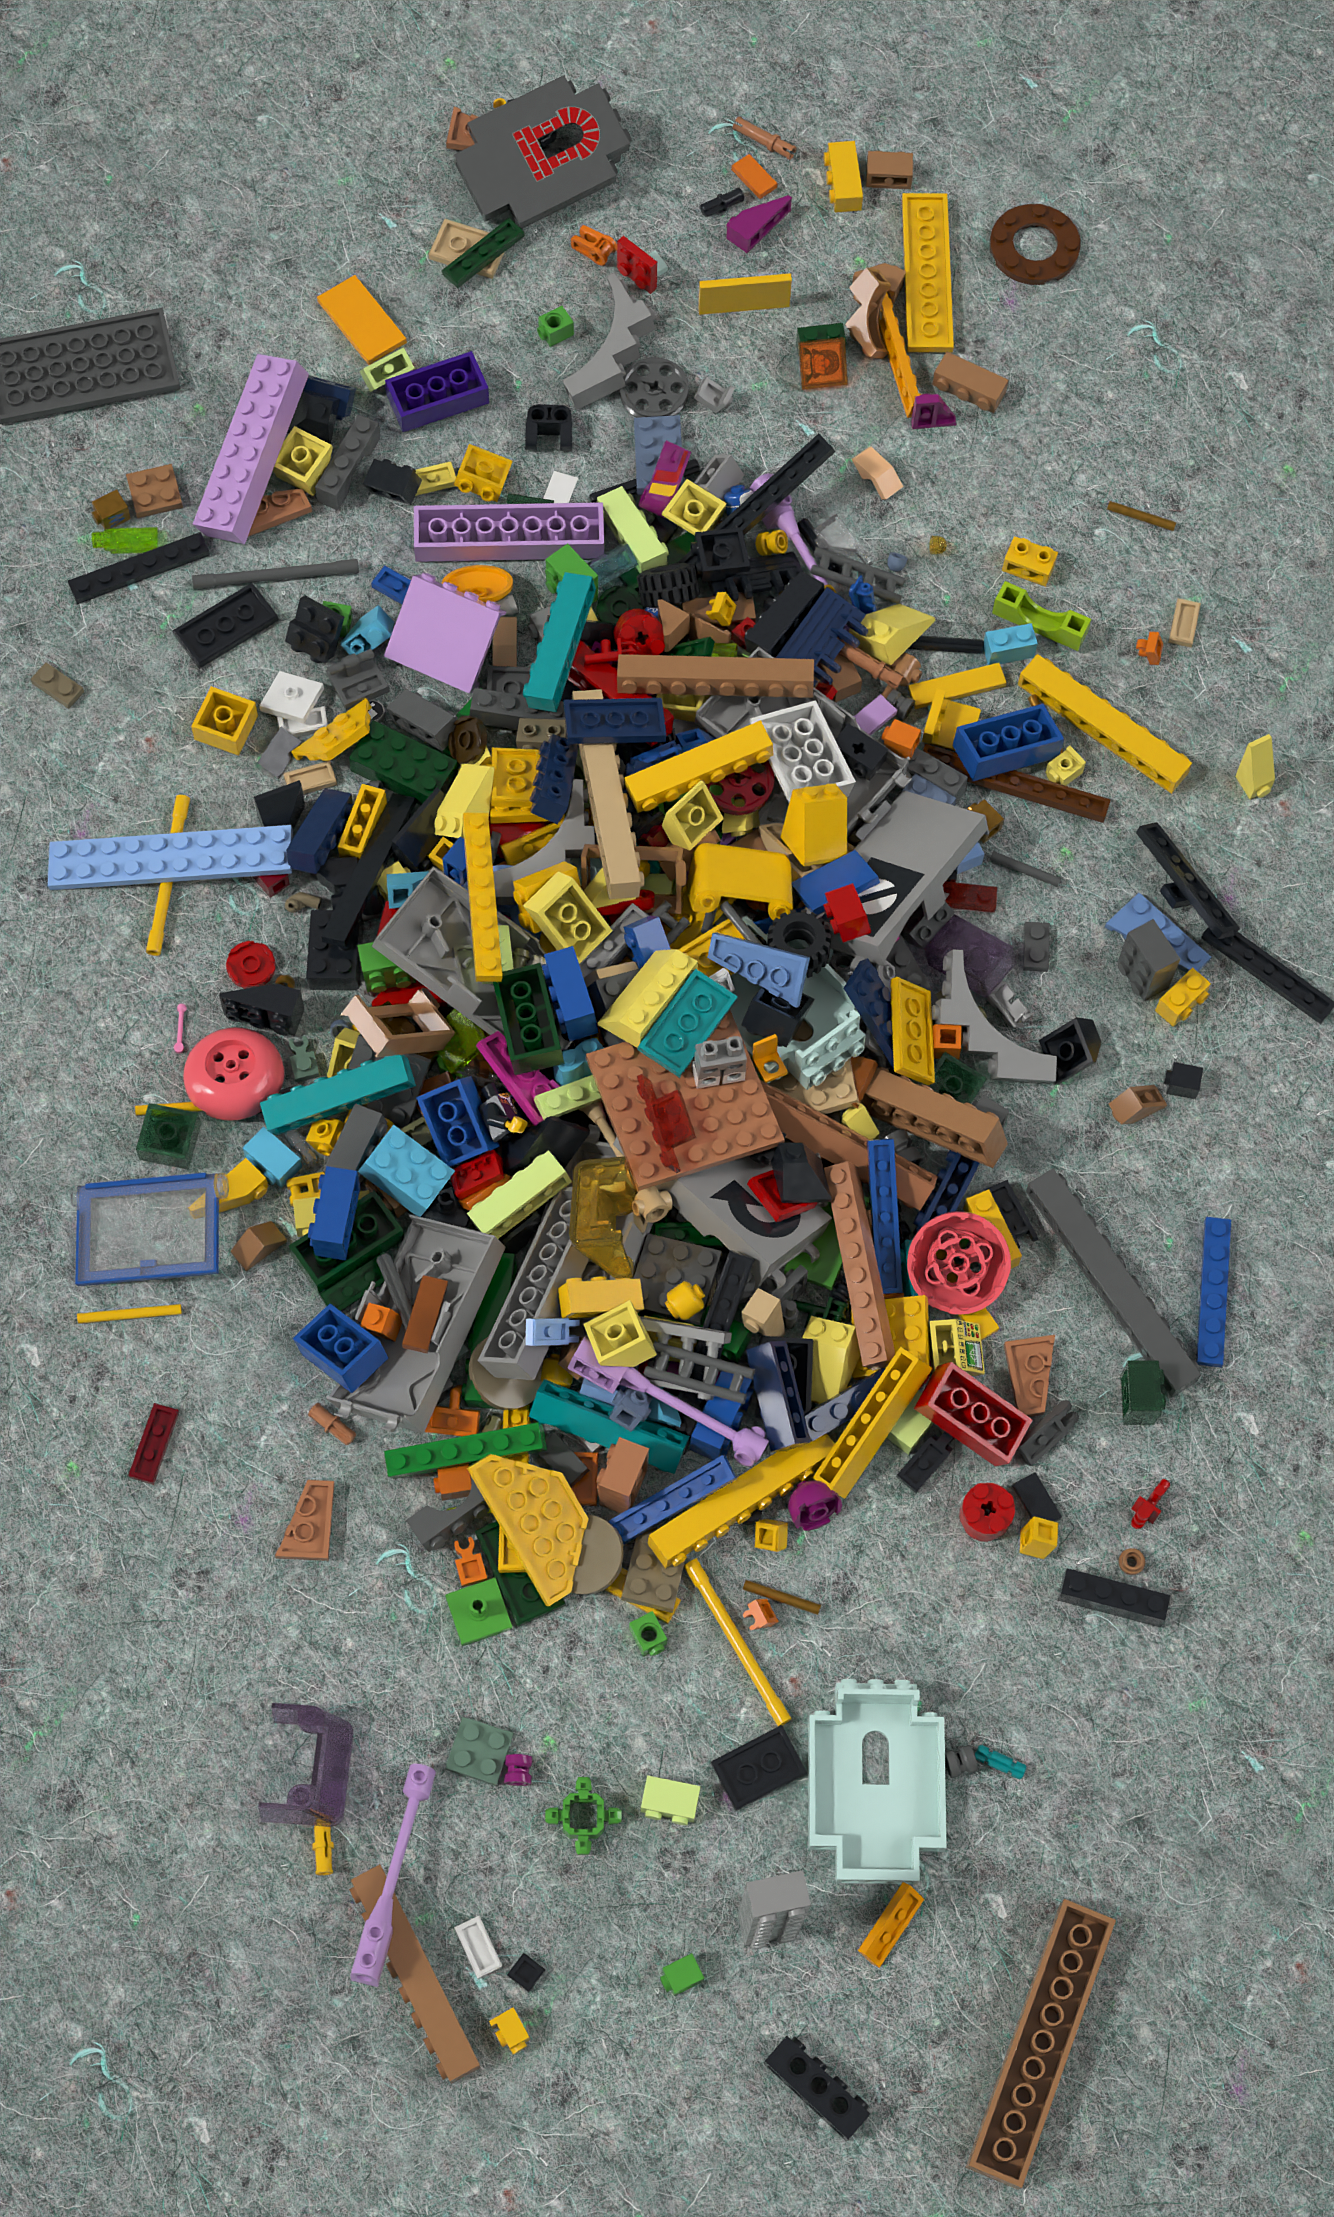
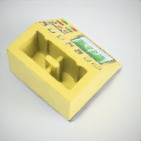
M957 1319L929 1321L932 1375L938 1365L953 1362L971 1376L985 1375L979 1324Z

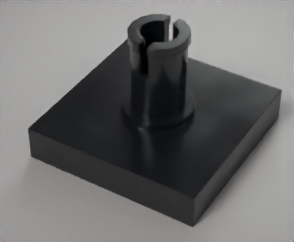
M448 1180L421 1217L467 1228L470 1221L467 1213L470 1210L461 1207L458 1202L460 1199L455 1195L452 1181Z

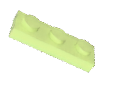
M592 1075L536 1095L534 1098V1102L543 1120L550 1116L559 1117L602 1101Z

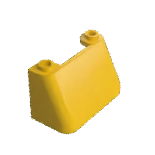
M702 843L695 848L686 884L693 911L703 913L714 911L719 906L721 896L769 902L768 914L773 921L775 918L780 919V914L786 912L788 915L790 910H793L791 863L785 854L712 843Z

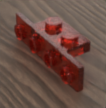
M640 1074L637 1076L639 1082L637 1090L641 1098L645 1100L647 1107L644 1108L648 1120L653 1124L654 1130H652V1135L662 1151L659 1154L660 1160L664 1167H668L675 1173H678L681 1169L674 1148L696 1138L682 1093L679 1090H675L657 1099L651 1080Z

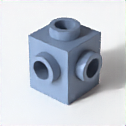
M628 1387L624 1391L620 1389L612 1401L615 1406L609 1418L632 1432L640 1421L644 1422L650 1414L651 1408L648 1406L652 1396L646 1392L643 1393Z

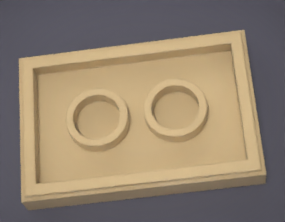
M444 219L428 254L429 259L449 265L489 234V232ZM504 253L477 274L493 279Z

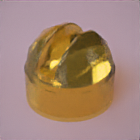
M930 536V555L942 554L946 550V540L941 536Z

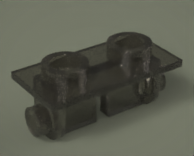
M465 1065V1068L460 1067L457 1073L462 1074V1077L457 1076L456 1080L472 1076L476 1089L478 1085L485 1087L494 1082L500 1093H505L506 1091L501 1089L502 1086H506L496 1073L490 1072L489 1075L479 1073V1068Z

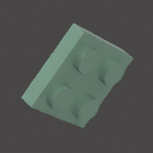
M462 1717L445 1769L497 1786L514 1733Z

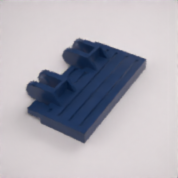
M827 587L776 658L814 659V677L827 685H831L833 679L817 667V664L820 662L834 673H839L842 670L841 666L834 659L845 644L837 639V637L854 648L860 645L859 640L843 628L847 625L858 634L866 636L868 629L861 624L866 614ZM815 679L813 687H815V685L818 683V681Z

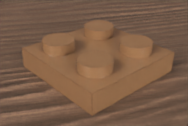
M172 464L126 474L137 518L183 508Z

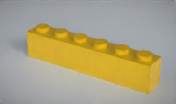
M760 720L625 777L626 790L638 813L650 811L660 803L676 800L681 794L689 792L700 781H704L705 784L718 782L724 779L726 775L742 772L752 764L766 762L773 756V743Z
M900 1346L813 1478L825 1483L831 1490L845 1499L933 1368Z

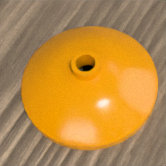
M488 565L462 567L448 573L442 580V584L449 582L456 585L457 590L462 593L469 591L479 596L478 600L485 603L487 600L495 603L502 600L513 588V578L507 571Z

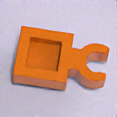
M468 1537L469 1547L467 1549L460 1548L458 1540L454 1542L456 1553L462 1556V1558L455 1560L462 1587L488 1580L481 1553L473 1555L475 1545L472 1537Z

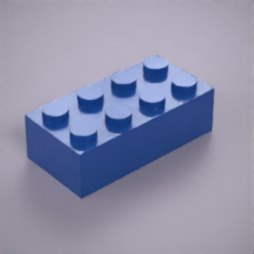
M1044 704L958 726L952 746L971 779L976 781L1055 759L1060 755L1064 737Z

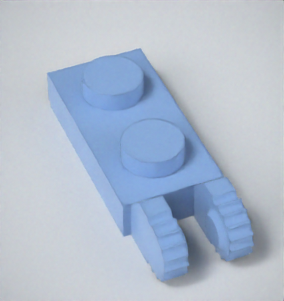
M569 1318L526 1319V1345H569V1343L579 1342V1336L569 1335V1327L580 1326V1320Z

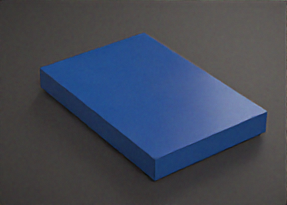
M854 850L793 881L792 889L811 912L819 915L825 911L823 904L827 903L826 892L853 883L857 894L879 884L880 881L877 874L860 854Z

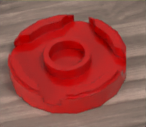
M246 941L236 945L231 949L226 961L229 978L235 985L244 989L266 985L271 981L276 968L273 952L265 944L255 943L254 941Z

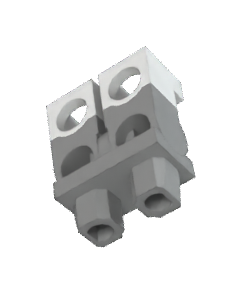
M733 1036L724 1040L704 1041L701 1044L695 1045V1061H692L691 1067L697 1089L719 1085L720 1076L722 1084L745 1080L747 1057L742 1037Z

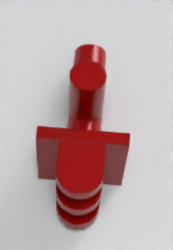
M617 638L618 651L611 652L610 641L604 639L601 641L602 653L585 654V664L618 661L619 654L637 655L636 643L633 641L621 642V638Z
M1162 1479L1147 1500L1141 1496L1138 1497L1131 1508L1136 1512L1131 1520L1133 1528L1141 1529L1147 1521L1152 1524L1161 1513V1510L1155 1506L1170 1487L1169 1481Z

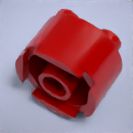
M631 609L620 616L614 628L616 644L617 638H621V642H635L637 655H659L663 652L665 648L663 626L652 613L643 609ZM642 632V638L637 639L638 633Z
M978 1483L964 1497L959 1511L960 1522L966 1533L973 1539L982 1542L993 1541L1003 1536L1009 1529L1015 1515V1504L1013 1496L1000 1485ZM985 1509L990 1510L989 1516L984 1515Z

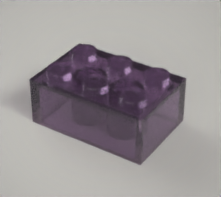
M955 914L924 948L928 965L945 975L946 971L943 970L944 956H947V953L953 949L963 950L964 972L968 987L985 998L990 995L1017 964L1011 945Z

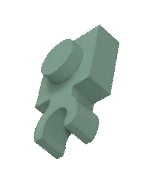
M306 1036L302 1037L303 1045L301 1047H296L293 1039L289 1040L292 1053L296 1054L289 1056L295 1083L320 1077L314 1051L307 1052L309 1043Z

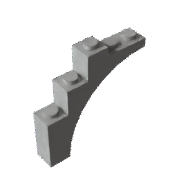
M615 272L607 276L615 301L614 319L610 333L603 346L586 365L562 380L567 396L576 410L626 386L623 378L626 372L623 366L641 358L638 350L641 344L638 338L656 330L653 322L656 316L651 306L646 307L643 300L637 302L633 295L629 296L627 293L629 290L623 279L619 280Z
M573 780L567 815L558 832L547 845L532 857L515 866L493 871L496 905H518L513 896L515 891L513 881L563 861L570 864V858H581L584 844L598 845L594 826H588V811H584V803H588V789L583 788V780Z
M953 949L949 951L943 959L946 981H943L942 995L945 996V999L936 1001L935 1005L932 1006V1020H935V1024L961 1025V1028H964V1032H961L963 1053L992 1055V1059L990 1058L988 1062V1073L991 1074V1080L1045 1084L1055 1082L1057 1056L1040 1054L1020 1047L998 1032L979 1010L969 990L964 972L963 950Z

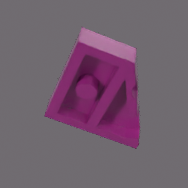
M939 394L915 396L911 420L912 429L957 425L956 416Z

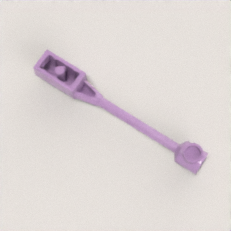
M767 473L761 475L752 483L749 489L754 493L774 474ZM788 495L762 520L767 529L780 528L786 533L787 537L793 541L809 570H811L812 565H817L800 536L794 510L790 505L792 498ZM813 575L815 579L823 582L824 586L828 585L825 578ZM846 625L843 629L848 631L850 627Z
M586 1337L583 1338L567 1367L569 1370L612 1394L618 1385L643 1393L646 1392L723 1435L733 1442L734 1458L741 1465L752 1466L754 1463H757L769 1440L764 1438L766 1433L760 1427L754 1426L751 1430L744 1428L737 1432L653 1385L634 1367L600 1366L591 1342Z
M411 1764L403 1788V1793L409 1798L382 1896L379 1897L369 1919L366 1920L350 1974L351 1981L375 1987L379 1985L393 1935V1928L391 1926L392 1897L419 1802L429 1799L436 1774L434 1769L426 1765Z

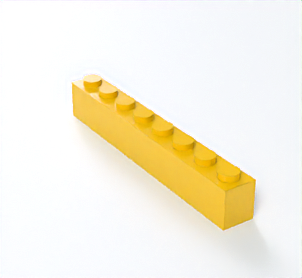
M1037 654L1020 673L1018 686L1031 695L1036 694L1042 703L1171 794L1189 774L1192 762L1189 761L1187 756L1170 748L1166 741L1153 736L1146 727L1139 726L1126 713L1116 710L1106 699L1099 698L1092 693L1089 687L1081 685L1069 673L1055 667L1049 659Z
M826 1433L811 1441V1443L787 1451H777L737 1477V1480L714 1492L651 1533L647 1544L665 1569L672 1564L674 1567L678 1566L686 1560V1555L693 1550L695 1552L701 1551L708 1545L707 1541L713 1537L720 1538L736 1522L742 1524L751 1517V1512L758 1508L759 1510L765 1509L772 1503V1499L779 1494L781 1497L788 1494L794 1488L793 1485L800 1480L801 1482L808 1481L815 1474L814 1471L819 1469L835 1443Z

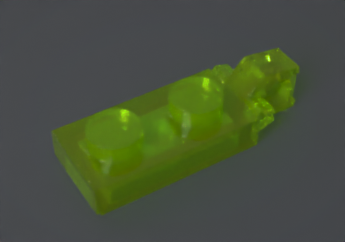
M158 527L105 529L104 532H93L91 542L93 548H104L105 551H110L111 554L144 553L158 548Z

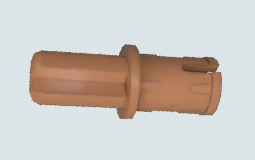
M316 1403L309 1411L308 1416L324 1427L326 1433L330 1432L345 1445H349L354 1441L356 1433L339 1420L340 1417L331 1414L320 1403Z

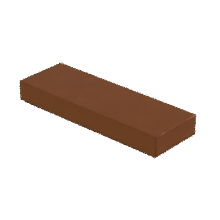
M422 1276L402 1348L428 1354L431 1338L436 1328L447 1291V1280Z

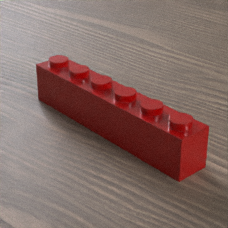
M579 641L567 678L582 691L602 689L603 699L653 698L643 693H618V669L612 667L607 662L585 664V654H594L595 652L587 647L583 641ZM663 708L666 736L672 733L674 716L668 709ZM646 742V743L652 747L653 745H655V744L658 743V742Z

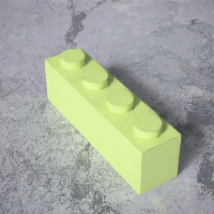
M621 486L597 497L598 503L603 502V520L639 573L651 568L667 565L669 552L665 543H660L654 527H649L645 514L641 509L638 510L636 508L634 498L630 493L627 494Z
M548 1150L546 1153L537 1156L533 1163L524 1170L516 1172L512 1179L503 1186L497 1187L485 1200L476 1203L467 1214L480 1232L494 1235L499 1239L572 1181L567 1172Z

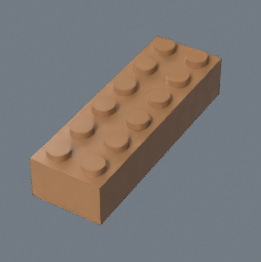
M884 1067L876 1068L861 1101L871 1117L897 1128L905 1129L911 1134L953 1152H958L991 1168L995 1166L1008 1145L1000 1119L995 1114L977 1110L970 1103H960L948 1094L944 1093L941 1095L936 1093L927 1085H917L905 1076L898 1077L893 1075Z

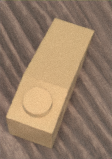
M757 1288L741 1312L744 1326L753 1333L760 1332L765 1336L783 1337L785 1329L780 1299Z

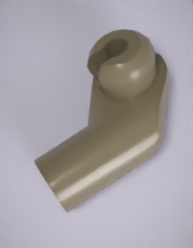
M298 892L286 900L285 909L292 913L305 907L318 910L321 906L322 898Z

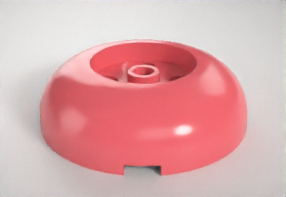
M224 1028L205 1036L193 1047L184 1066V1086L193 1105L206 1112V1115L220 1120H241L262 1112L260 1102L266 1101L270 1095L279 1093L284 1082V1065L279 1051L264 1035L247 1028ZM219 1058L222 1059L221 1062H216V1061H215V1060H217V1059H219ZM217 1077H224L225 1081L220 1083L215 1081Z
M956 1211L936 1216L919 1229L908 1251L907 1268L913 1288L919 1296L925 1295L928 1297V1305L949 1314H969L987 1307L1002 1293L1010 1274L1011 1257L1006 1240L995 1225L977 1214ZM964 1238L968 1239L971 1243L967 1249H963L959 1245V1242ZM939 1249L947 1252L945 1259L941 1260L936 1257V1252ZM956 1256L963 1258L961 1264L954 1263ZM979 1262L981 1264L980 1271L973 1272L970 1269L971 1263ZM954 1272L958 1275V1279L956 1282L951 1283L947 1280V1275Z

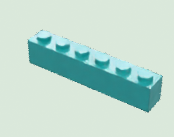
M565 572L562 581L558 582L557 597L550 606L551 616L549 622L546 621L544 624V637L542 642L538 643L537 658L530 667L529 683L524 685L523 697L526 698L529 708L557 712L596 592L592 576Z
M405 1055L385 1056L378 1061H365L360 1064L361 1067L343 1069L338 1071L336 1076L330 1078L321 1077L314 1080V1083L308 1086L299 1085L291 1088V1092L268 1096L266 1101L260 1102L267 1131L277 1136L353 1109L355 1104L364 1105L415 1087L416 1084L408 1058Z
M543 1380L537 1390L529 1417L536 1419L539 1423L549 1424L565 1433L574 1434L590 1443H597L607 1448H610L612 1443L617 1444L619 1437L649 1448L648 1464L657 1467L663 1472L675 1474L690 1436L647 1419L644 1422L640 1421L630 1432L609 1418L614 1406L548 1380Z

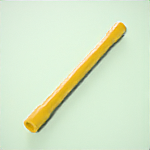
M177 795L175 798L170 833H183L190 804V798L186 795ZM173 882L160 883L152 928L149 932L146 953L149 955L159 956L161 954Z
M698 1559L689 1561L684 1565L686 1572L695 1587L700 1591L758 1689L777 1726L788 1723L792 1719L781 1699L777 1697L710 1584L709 1578Z

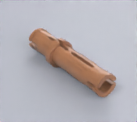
M737 117L735 121L743 126L740 127L734 123V131L766 146L770 152L775 151L789 160L793 158L794 155L786 150L788 149L795 153L796 146L781 140V137L777 134L772 135L744 120L742 117Z
M841 640L845 645L839 652L840 655L873 675L874 679L877 680L878 678L895 690L897 689L904 676L890 669L884 661L880 662L861 649L854 648Z

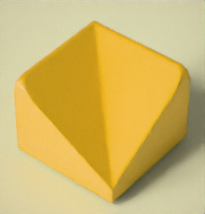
M771 1519L756 1521L754 1548L776 1552L786 1549L788 1522Z

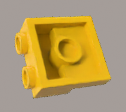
M469 444L457 473L454 486H457L464 493L472 492L480 495L484 501L489 502L493 500L498 502L513 461Z

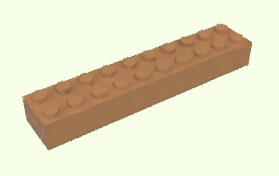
M1063 1899L1060 1903L965 2168L1017 2190L1023 2187L1115 1925V1919L1066 1899Z

